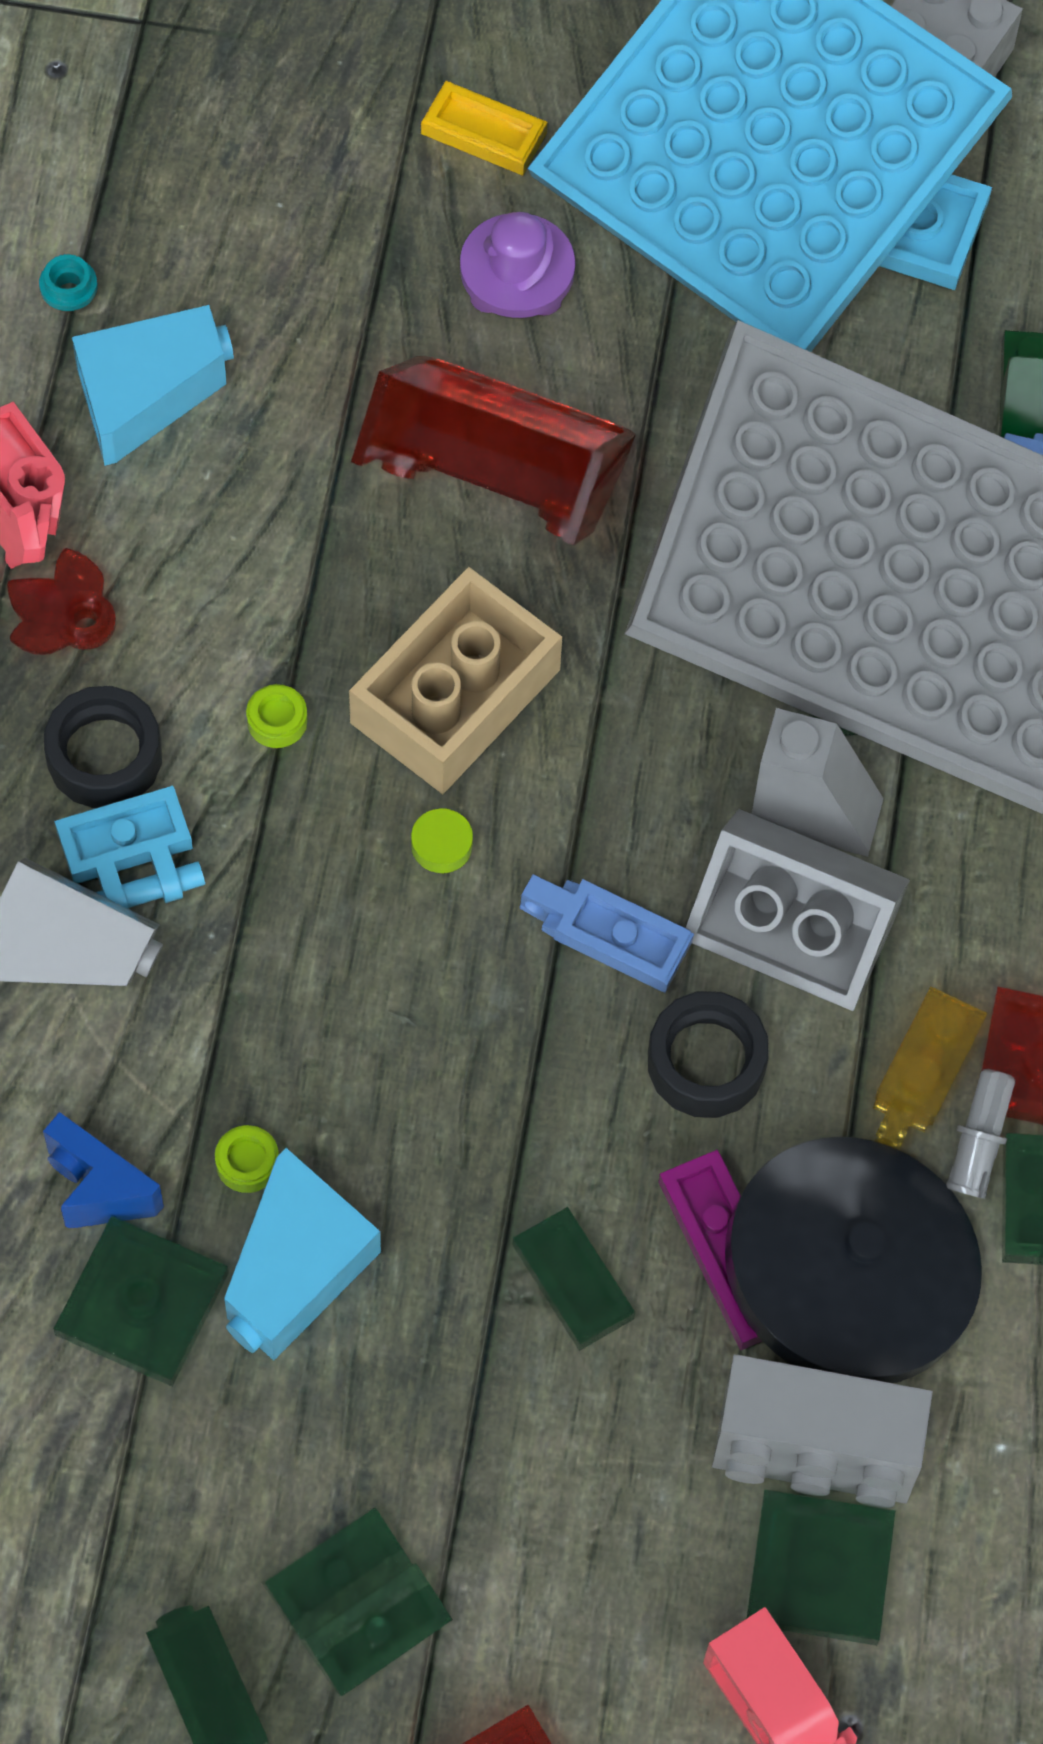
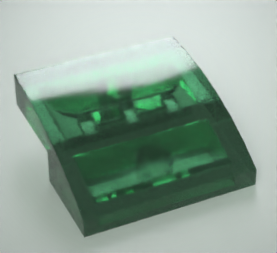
M376 1507L370 1508L261 1582L314 1662L341 1697L453 1620L418 1565L411 1563Z

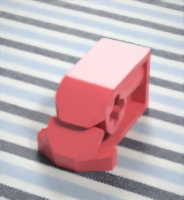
M14 401L0 407V545L6 552L5 561L12 569L21 564L36 563L44 560L48 534L56 536L65 485V474L61 465Z
M766 1607L709 1642L703 1664L756 1744H856L858 1738L851 1727H848L841 1733L838 1732L839 1721L830 1703Z

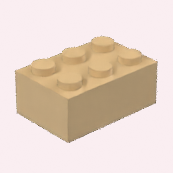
M468 567L349 690L350 724L441 794H444L560 671L562 636Z

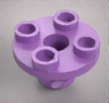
M512 212L484 221L469 234L461 251L460 275L462 283L470 295L471 303L481 312H492L511 318H525L536 315L545 316L556 312L561 307L562 300L573 284L575 255L569 239L556 225L544 218L529 213Z

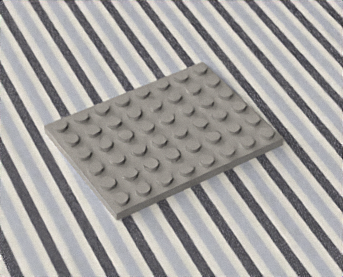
M737 320L727 338L625 635L818 718L837 723L841 728L1043 814V455Z

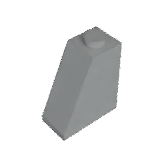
M776 708L760 763L752 814L832 848L868 857L884 799L837 723Z
M24 858L17 862L0 897V981L127 986L133 981L136 973L146 978L149 975L163 947V943L153 939L160 924Z

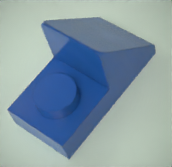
M59 1112L43 1130L48 1153L50 1154L47 1159L53 1168L74 1183H77L81 1177L83 1178L82 1182L61 1206L65 1227L79 1228L155 1217L163 1209L161 1187L158 1183Z

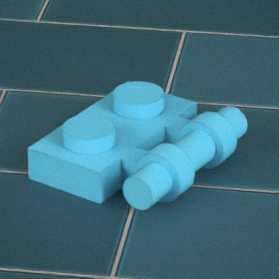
M174 786L55 821L56 831L73 882L78 884L98 878L102 890L95 893L128 909L163 898L165 903L183 898L184 891L205 885L204 876L198 861L175 868L171 855L193 849L192 839ZM152 862L155 871L154 875L121 884L118 871Z

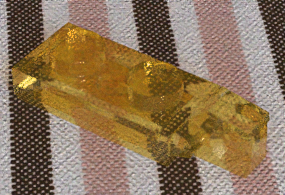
M930 986L877 1090L873 1109L884 1113L885 1116L875 1135V1142L899 1150L910 1127L925 1133L928 1125L933 1126L985 1022L986 1012Z

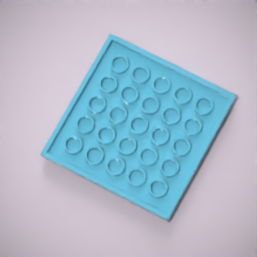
M661 0L528 167V170L537 181L733 321H742L812 352L1011 100L1012 89L882 0Z

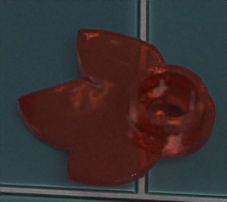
M65 548L61 552L56 563L54 579L25 578L8 581L7 588L12 608L18 617L23 620L12 631L10 641L22 650L39 655L52 654L68 646L88 650L103 645L112 637L116 628V616L111 603L103 597V573L95 563L80 552ZM84 618H91L96 621V624L90 627L81 628L76 626Z

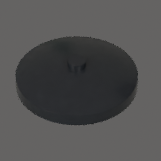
M855 1137L820 1138L795 1145L779 1153L768 1161L746 1186L734 1207L726 1233V1271L734 1299L742 1315L757 1336L775 1354L791 1365L887 1383L901 1382L927 1370L952 1348L967 1328L978 1303L982 1279L981 1255L976 1234L963 1206L954 1193L947 1188V1185L921 1162L898 1149L872 1140Z

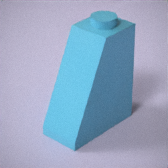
M209 305L72 337L76 367L104 465L117 463L227 384L225 361L234 359L232 344L226 325L215 326Z
M287 1148L276 1158L224 1297L227 1319L230 1321L226 1325L229 1333L249 1352L254 1353L260 1348L273 1361L381 1253L380 1231Z

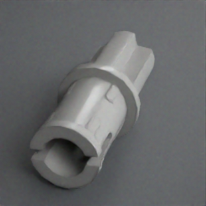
M984 1069L980 1073L966 1127L962 1125L957 1126L956 1131L961 1132L955 1161L946 1183L948 1189L986 1199L990 1175L1000 1144L1006 1145L1007 1138L1000 1137L1015 1085L1014 1077L992 1069Z

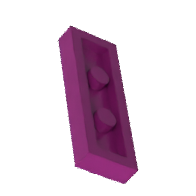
M717 1149L660 1173L658 1183L741 1351L762 1342V1340L752 1330L742 1315L734 1299L727 1276L725 1262L726 1233L729 1220L740 1198V1194Z

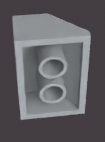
M738 809L721 830L686 929L694 934L692 944L854 1011L889 935L910 880Z

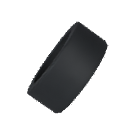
M94 686L68 695L52 710L44 729V752L47 767L56 787L73 802L94 809L142 795L154 784L162 765L159 724L150 706L133 692L114 686ZM101 720H114L129 725L139 739V752L137 757L126 768L112 774L93 775L80 771L72 765L67 755V743L69 738L80 727Z
M696 991L675 999L659 1014L650 1033L648 1073L656 1092L672 1108L693 1117L719 1118L740 1110L757 1094L765 1076L769 1059L768 1035L760 1017L743 1000L723 992ZM697 1023L716 1024L731 1030L741 1040L745 1049V1063L740 1074L731 1082L720 1086H701L684 1079L675 1070L671 1061V1046L676 1035L684 1028Z

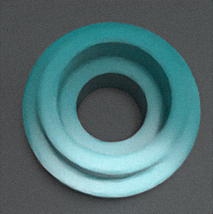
M71 254L59 255L50 260L39 278L42 298L49 306L61 311H75L87 306L94 299L98 289L97 277L93 268L82 258ZM66 283H73L77 285L76 287L70 289L60 288L62 285Z

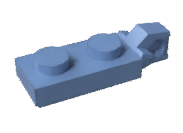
M533 874L521 895L520 909L543 921L541 930L554 937V940L666 993L693 941L694 934L691 933L692 931L582 879L580 884L567 880L563 888Z

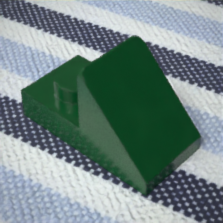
M1004 331L1001 348L1000 437L1004 438L1005 434L1008 433L1034 439L1035 433L1043 434V333Z

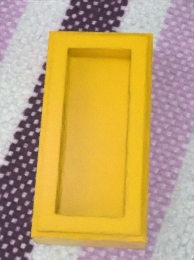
M445 81L421 122V134L523 176L547 135L548 122Z

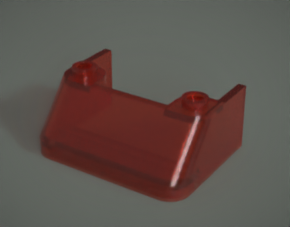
M416 356L379 371L351 463L364 466L379 459L383 461L381 468L384 471L407 479H414L416 472L437 470L539 508L538 516L547 521L545 529L554 535L564 538L563 542L576 545L594 532L628 459L636 435L619 424L456 364L433 357Z

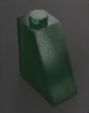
M188 1605L174 1609L159 1617L155 1622L157 1628L146 1632L151 1652L188 1743L269 1744L263 1726L210 1607L207 1606L195 1611L193 1606Z

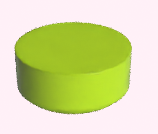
M280 684L268 685L256 691L248 701L246 708L247 726L251 736L258 743L270 748H283L297 742L305 733L308 723L307 706L301 694L295 689Z
M445 808L433 809L424 813L415 822L411 833V849L414 858L423 868L435 873H449L461 868L471 856L473 848L472 828L467 819L460 813Z
M243 1125L229 1130L221 1137L215 1149V1163L218 1176L227 1187L237 1192L253 1193L266 1188L276 1158L279 1155L277 1144L267 1131L256 1126Z

